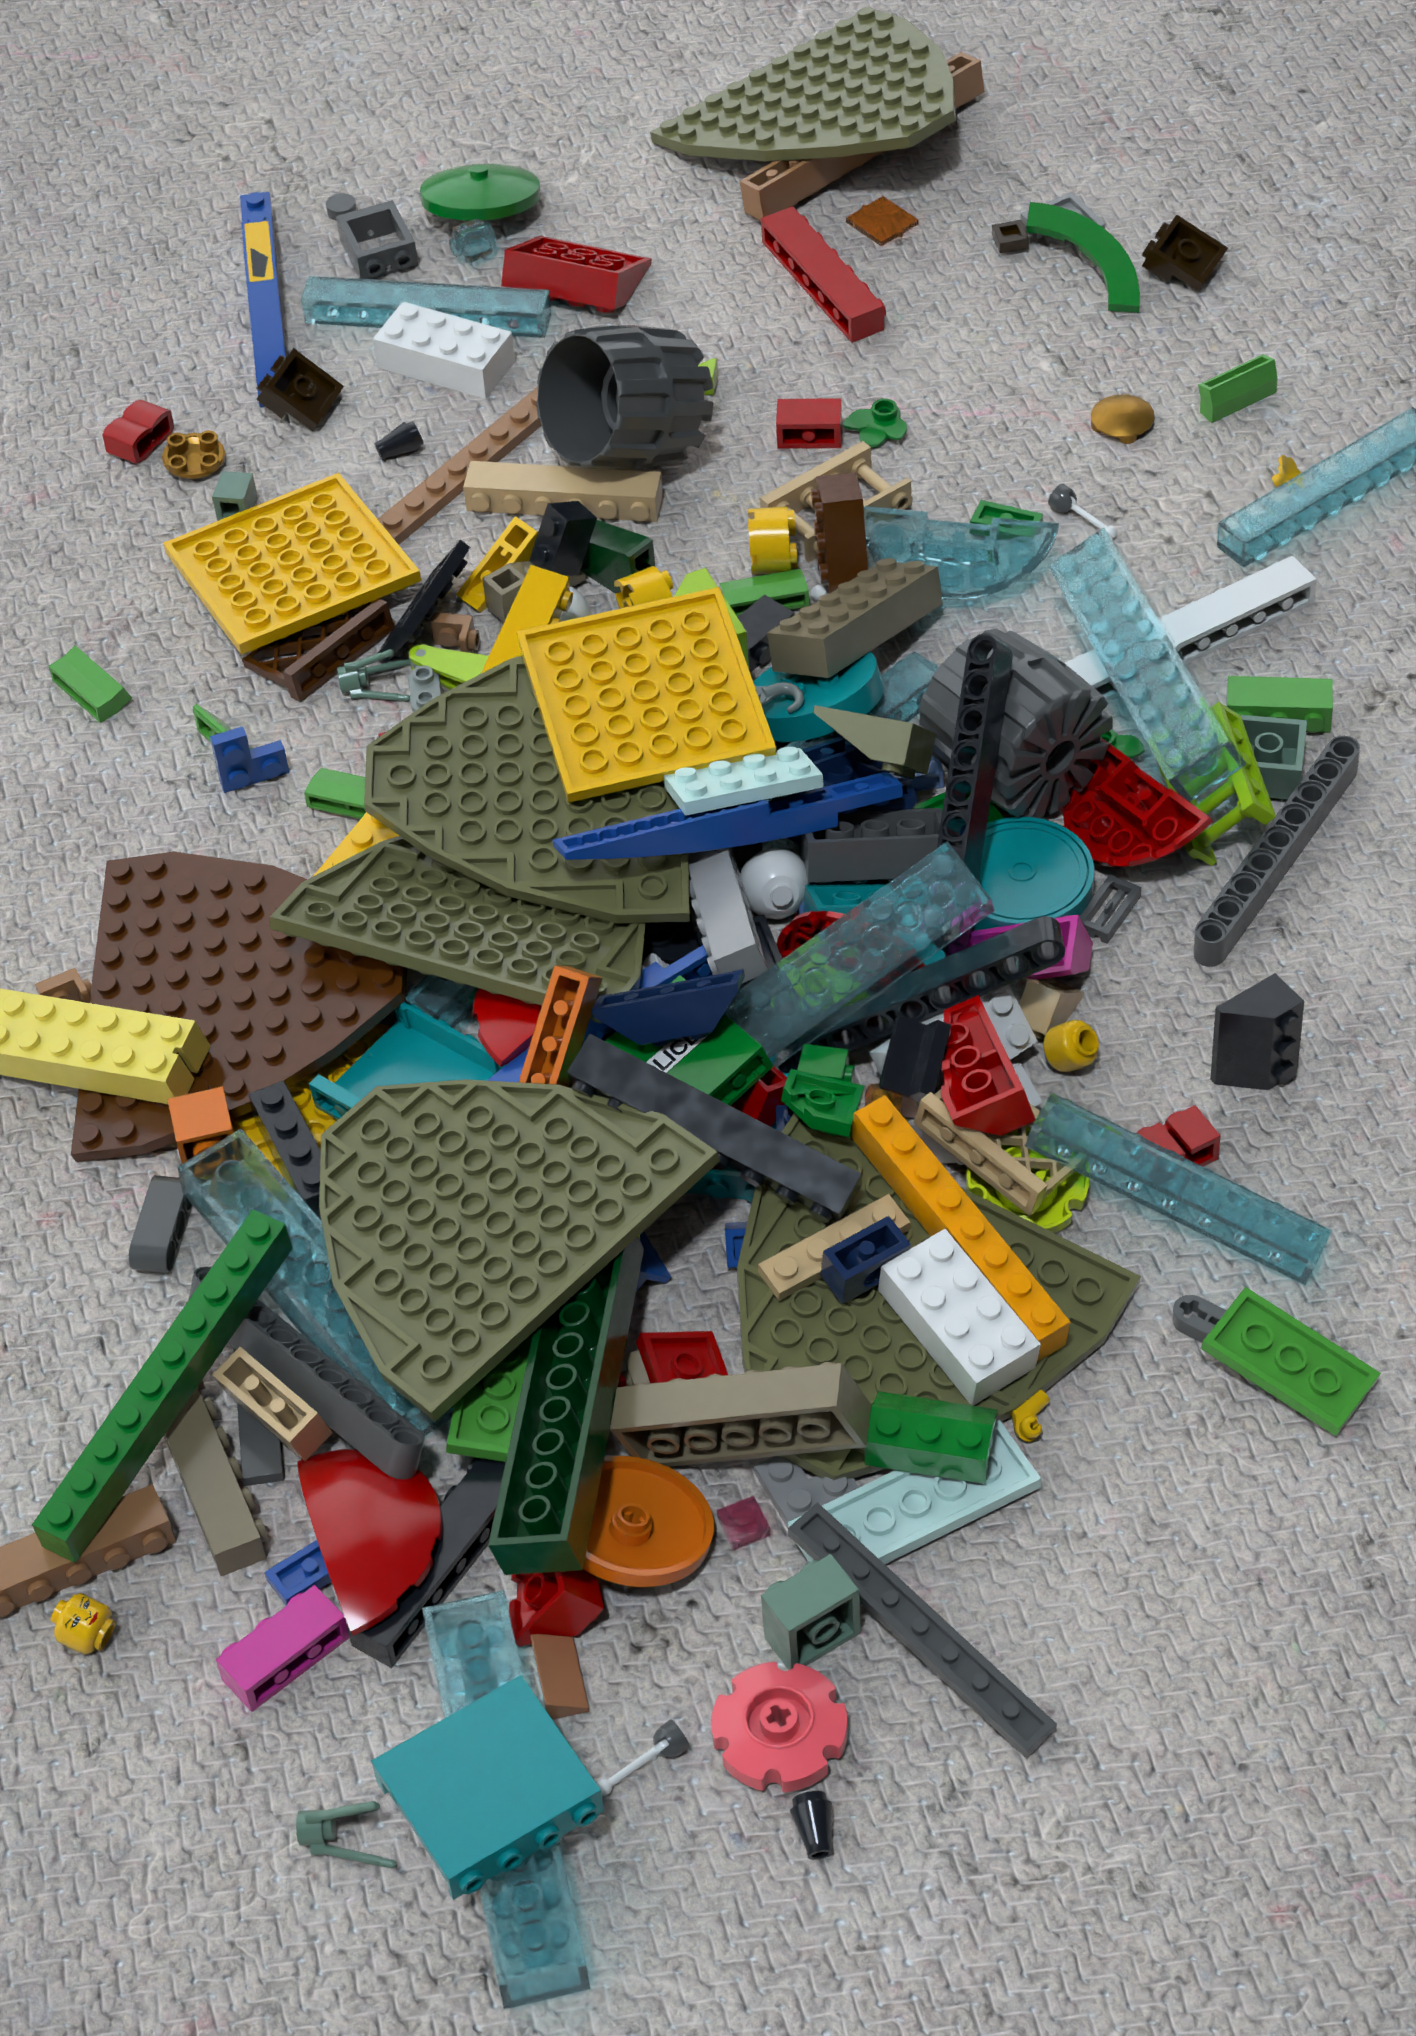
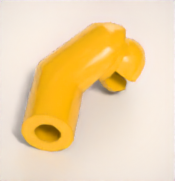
M1042 1389L1012 1413L1014 1432L1021 1440L1033 1441L1042 1431V1424L1038 1423L1037 1414L1050 1402L1048 1395Z

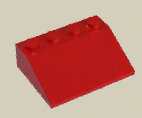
M538 236L505 250L501 286L512 288L511 292L518 295H529L531 292L540 294L539 298L542 300L557 301L559 298L568 300V305L585 307L588 304L596 306V310L599 312L613 313L614 310L626 305L649 269L652 258Z

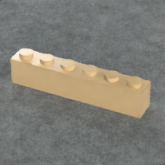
M470 461L463 486L466 510L476 512L544 516L548 503L579 501L598 519L657 522L663 499L662 476L659 471L592 469L571 466Z

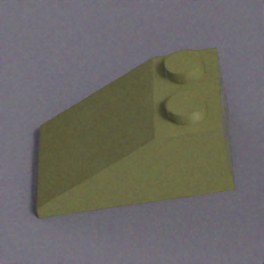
M814 705L813 713L871 760L881 763V770L914 779L915 773L928 774L936 733L914 723Z

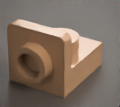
M435 612L432 615L430 622L434 645L460 647L461 652L468 653L478 649L480 636L479 630L474 629L473 616Z
M76 968L35 984L38 995L85 1003L90 1001L91 983L88 978L82 980Z

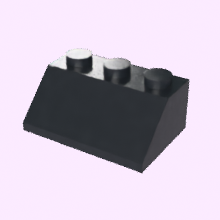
M1276 973L1215 1008L1210 1077L1214 1084L1270 1090L1280 1083H1287L1297 1074L1304 1000Z

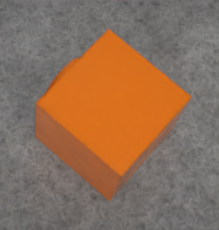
M223 1086L167 1099L185 1177L241 1164Z

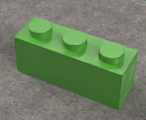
M1228 676L1226 707L1239 715L1307 720L1306 732L1330 733L1333 712V679Z

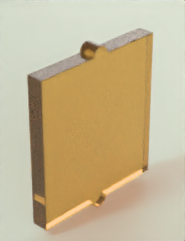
M884 196L868 205H862L860 210L846 217L847 224L881 247L897 237H903V233L919 224L916 217Z

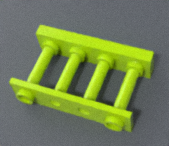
M1219 701L1208 709L1213 723L1211 725L1212 730L1178 757L1162 747L1156 751L1161 765L1159 771L1166 780L1168 789L1174 790L1206 815L1237 793L1239 800L1234 809L1184 845L1187 853L1192 858H1199L1211 866L1217 863L1211 844L1245 817H1253L1264 825L1276 817L1242 718ZM1219 742L1221 746L1220 755L1189 779L1186 767ZM1228 767L1230 773L1228 776L1229 780L1198 804L1194 793Z

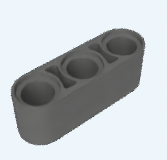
M157 1175L152 1177L129 1248V1265L131 1269L170 1273L173 1270L194 1202L195 1186L193 1179Z

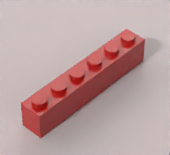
M791 206L761 218L762 243L851 343L884 331L886 308L882 300L877 299L870 292L868 285L860 281L854 274L852 267L846 265L840 259L837 251L834 248H830L824 241L821 233L816 232L809 225L805 216H801Z

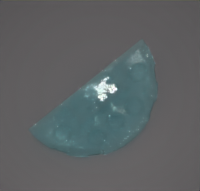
M864 506L866 545L875 564L878 560L893 558L899 563L922 561L924 565L938 566L941 595L944 600H966L985 597L1019 583L1044 561L1054 545L1059 530V523L993 517L992 525L929 520L928 512Z

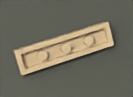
M887 1194L759 1263L757 1272L778 1301L822 1278L820 1273L824 1250L887 1216L891 1217L902 1233L909 1231L911 1222L892 1197Z

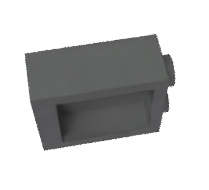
M393 200L336 216L340 242L361 282L418 266L415 241ZM395 232L400 239L398 242L362 251L358 244L359 242Z

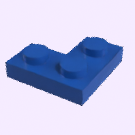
M243 726L210 736L220 785L224 793L290 773L285 748L281 740L250 749Z

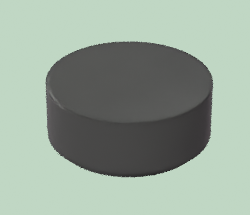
M347 193L332 195L326 201L327 214L330 218L336 220L338 215L356 211L355 198Z

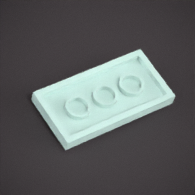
M783 747L776 752V755L765 757L762 754L746 755L743 761L740 762L715 761L710 763L707 768L695 770L694 768L685 767L677 769L675 774L664 775L665 789L685 816L824 787L823 774L802 749L796 747Z

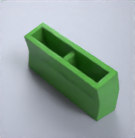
M1262 354L1198 384L1201 399L1200 413L1211 423H1214L1277 392L1278 379L1275 359Z
M801 569L720 583L721 592L737 617L764 595L788 609L810 606L809 589Z
M75 645L62 658L49 665L52 681L100 723L118 713L132 699L123 686Z
M321 767L312 777L304 791L306 805L309 808L361 819L366 813L364 805L365 777Z

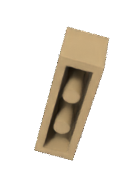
M241 1347L212 1374L229 1397L303 1461H306L333 1433L312 1407Z

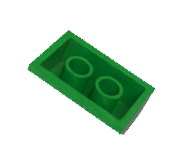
M878 1391L870 1411L867 1446L865 1447V1465L985 1484L998 1410Z

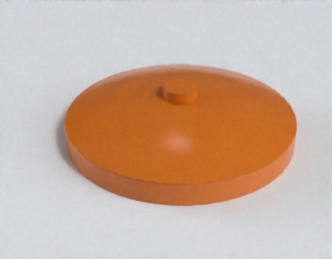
M632 1456L604 1457L583 1569L604 1580L633 1587L662 1586L687 1577L703 1563L713 1538L714 1519L706 1498L686 1477L663 1464Z

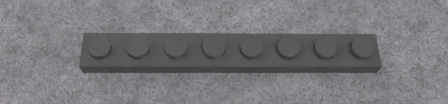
M818 1502L788 1527V1536L814 1560L819 1561L831 1554L858 1587L860 1603L1025 1758L1032 1754L1056 1731V1722Z

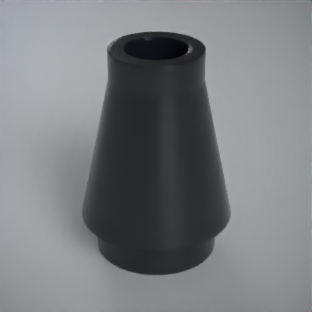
M413 421L407 424L405 422L401 423L381 440L374 443L382 460L417 451V447L424 444Z
M808 1791L796 1795L792 1799L793 1807L790 1809V1813L806 1848L808 1859L817 1860L831 1856L833 1854L832 1802L827 1800L826 1793L823 1791Z

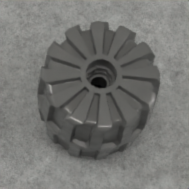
M618 325L577 329L567 332L563 339L554 342L547 351V357L542 368L539 370L537 380V414L544 431V438L549 447L553 448L565 463L571 466H582L592 469L630 470L681 463L688 459L686 448L688 446L700 447L706 437L699 430L701 421H711L713 402L704 399V392L713 389L710 369L707 366H698L704 359L703 353L693 340L686 339V336L680 331L669 328Z
M999 629L986 630L982 634H989L1010 647L1013 655L991 802L1015 816L1042 818L1045 815V811L1052 814L1070 802L1068 791L1070 788L1081 792L1093 778L1094 774L1088 769V766L1092 760L1103 761L1109 744L1100 739L1102 734L1113 729V716H1109L1103 711L1109 704L1105 697L1057 657L1013 631L1004 633ZM967 639L956 647L955 651L940 664L933 674L919 706L920 719L918 726L936 733L932 755L948 770L967 650L972 639ZM993 649L988 653L987 659L992 655ZM988 684L983 688L982 694L987 690ZM982 719L978 722L976 729L981 726ZM977 754L972 758L971 765L975 762Z

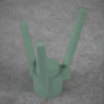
M389 649L355 662L344 663V666L338 667L341 692H350L351 699L363 697L408 702L410 701L409 695L363 690V687L369 686V674L411 665L410 658L366 667L369 664L392 656L394 651Z
M370 1801L328 1810H304L298 1812L296 1819L297 1840L300 1846L310 1845L311 1855L326 1854L387 1868H395L397 1866V1862L392 1859L327 1845L328 1840H334L336 1837V1819L377 1811L380 1808L378 1802Z

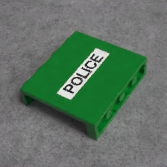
M679 975L671 983L685 981V979ZM725 1013L709 1035L696 1040H691L687 1036L676 1038L671 1043L663 1046H653L652 1043L638 1045L616 1031L605 1041L729 1106L774 1067L763 1046Z

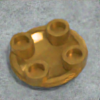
M1116 394L1105 397L1097 402L1091 411L1092 430L1118 438L1124 444L1134 443L1137 440V435L1147 431L1154 422V410L1151 405L1142 398L1129 394Z
M211 430L189 434L173 433L168 436L167 446L162 454L164 467L171 474L190 479L205 477L217 471L224 463L225 458L223 444L218 441L217 434Z

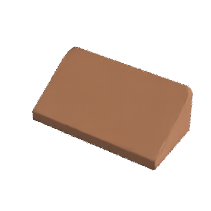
M545 1634L530 1635L545 1709L551 1719L589 1712L573 1637Z

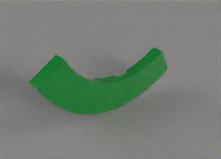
M1030 202L1026 232L1050 236L1063 242L1068 240L1078 246L1079 251L1087 256L1095 266H1098L1103 274L1108 292V311L1139 313L1140 290L1136 270L1129 255L1115 237L1096 222L1077 212L1050 204Z

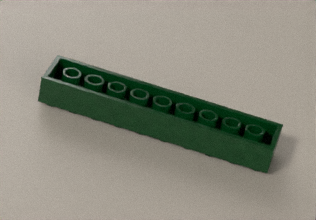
M639 1237L635 1238L533 1332L488 1544L504 1575L583 1570L612 1420L616 1389L619 1383L644 1252Z

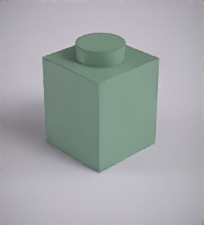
M221 472L212 496L217 521L255 506L258 496L253 473Z

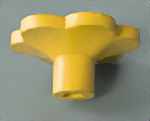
M1280 456L1278 458L1280 465L1278 467L1279 473L1272 476L1274 485L1280 487L1286 484L1290 491L1302 492L1303 476L1300 470L1297 469L1295 461L1291 457Z

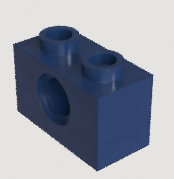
M887 1216L824 1250L820 1275L841 1304H844L879 1284L881 1266L911 1249V1244L891 1217Z

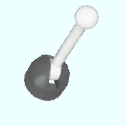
M1060 484L1052 491L1048 499L1050 507L1061 513L1073 510L1101 529L1106 538L1113 539L1117 536V529L1114 526H1106L1076 505V494L1067 485Z
M672 1719L656 1730L653 1737V1748L609 1779L597 1781L596 1784L601 1789L602 1796L609 1795L612 1791V1786L656 1755L660 1754L667 1758L676 1757L690 1748L685 1735Z

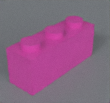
M315 1585L306 1592L295 1595L288 1602L287 1606L274 1616L263 1619L258 1623L254 1631L242 1640L230 1644L223 1650L222 1654L216 1658L222 1681L253 1712L350 1638L345 1616Z

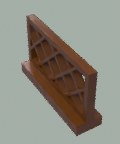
M378 598L373 603H366L345 614L335 616H345L344 620L329 622V619L321 624L308 627L284 639H279L259 647L242 659L244 667L288 688L291 698L300 702L337 674L338 667L355 660L393 630L395 626L388 603ZM321 634V638L305 640L306 636ZM298 638V642L283 644L288 639ZM297 652V656L281 659L283 654ZM274 656V660L259 662L265 657Z

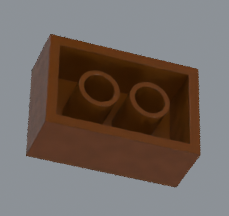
M856 472L816 476L817 489H811L812 507L815 509L816 520H813L815 540H817L818 550H816L817 569L820 573L821 584L827 583L829 594L838 589L840 584L856 578L859 572L868 570L864 505Z

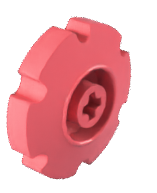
M767 1662L753 1666L732 1679V1694H720L716 1699L711 1716L714 1748L725 1750L722 1753L724 1768L735 1779L749 1787L763 1791L768 1784L778 1783L781 1785L783 1792L804 1789L828 1775L827 1759H839L844 1753L848 1738L846 1707L843 1703H834L836 1700V1687L823 1674L808 1666L796 1663L788 1671L780 1670L777 1662Z

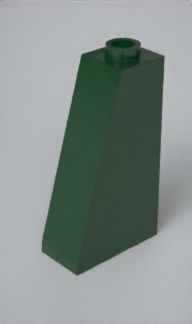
M597 520L580 571L613 593L621 592L620 587H614L616 580L655 566L653 540L647 536Z

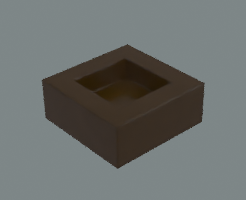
M1022 220L992 225V236L999 253L1029 248V236Z

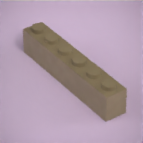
M202 1379L165 1433L164 1438L216 1567L222 1577L267 1559L262 1543L269 1541L261 1518L257 1520L252 1518L250 1512L256 1510L253 1498L248 1487L243 1489L239 1487L237 1481L243 1479L240 1467L235 1456L227 1458L225 1450L230 1449V1445L223 1427H214L212 1420L218 1417L210 1396L206 1398L201 1396L200 1391L205 1389Z

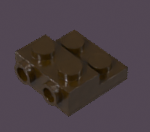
M1176 215L1170 224L1166 222L1162 224L1154 237L1158 241L1151 240L1141 255L1146 258L1142 266L1167 283L1172 276H1175L1196 291H1199L1226 253L1228 247L1179 215Z
M293 348L286 358L280 355L272 365L270 370L275 374L272 377L266 374L256 389L261 393L256 400L281 419L287 412L313 431L344 386Z

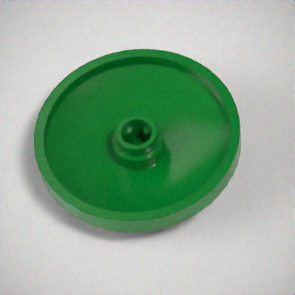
M471 164L458 166L433 174L421 184V204L430 213L448 219L466 221L499 219L521 213L533 207L540 199V182L538 177L532 172L511 165Z

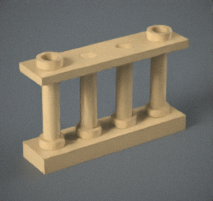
M864 441L760 497V508L788 506V510H794L796 531L804 537L805 560L808 563L816 559V550H818L817 540H815L814 528L796 513L807 507H812L811 489H817L816 476L856 472L858 479L863 478L879 492V494L868 500L863 498L865 531L912 505L911 480L905 478L891 486L872 470L871 447Z

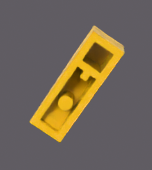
M515 516L455 595L481 613L487 607L482 578L508 563L529 561L538 531Z

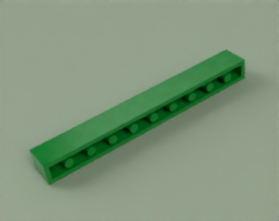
M254 1209L251 1210L32 1523V1527L43 1548L76 1564L293 1249L285 1223Z

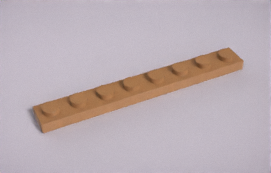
M538 386L378 518V521L398 545L464 491L463 486L470 461L499 462L542 426L540 418H538L536 406Z

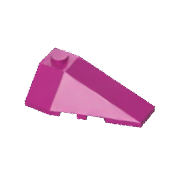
M1079 915L1055 918L1059 922L1065 946L1064 958L1059 963L1025 978L1039 980L1073 975L1089 970L1093 942ZM1024 923L971 931L967 948ZM949 935L944 936V942H946Z

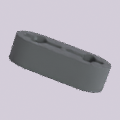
M1185 1295L1174 1303L1173 1325L1179 1332L1203 1343V1340L1227 1310L1199 1296ZM1192 1311L1197 1313V1316L1184 1317V1314L1189 1315Z

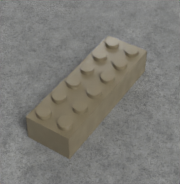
M893 558L878 560L875 566L859 572L856 578L840 584L838 589L830 594L820 596L819 601L811 606L801 608L795 616L780 621V625L767 632L772 670L774 672L830 678L943 604L938 566L924 565L922 561L899 563Z
M824 1362L817 1366H786L781 1370L762 1372L749 1370L744 1374L726 1376L712 1374L706 1378L689 1380L676 1378L669 1382L652 1384L639 1382L633 1386L617 1387L610 1430L632 1457L652 1460L667 1467L862 1448L867 1446L871 1403L842 1363Z

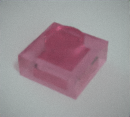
M754 1496L717 1510V1519L733 1550L771 1536L770 1526Z

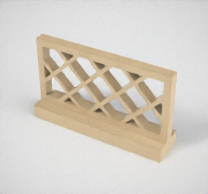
M941 1090L936 1094L930 1092L920 1100L913 1122L1029 1216L1040 1208L1041 1202L1046 1196L1086 1163L1092 1154L1088 1148L1032 1104L1030 1106L1036 1121L1027 1125L1039 1126L1045 1131V1137L1026 1136L1025 1126L1018 1128L1019 1136L983 1134L978 1130L956 1126L943 1102ZM1001 1145L1020 1146L1022 1157H1012L1001 1148ZM1028 1146L1047 1147L1048 1159L1029 1158ZM1054 1148L1068 1149L1076 1157L1072 1160L1056 1159ZM1030 1168L1050 1169L1051 1178L1045 1183L1033 1174Z

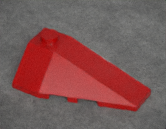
M979 995L945 1009L943 1022L951 1024L945 1048V1060L942 1061L944 1086H941V1096L954 1125L1001 1136L1036 1121L1025 1090Z
M584 1569L514 1574L511 1576V1581L518 1583L517 1598L509 1602V1619L514 1644L525 1646L532 1644L530 1635L533 1634L567 1637L579 1635L591 1622L598 1618L604 1609L598 1579L595 1575Z

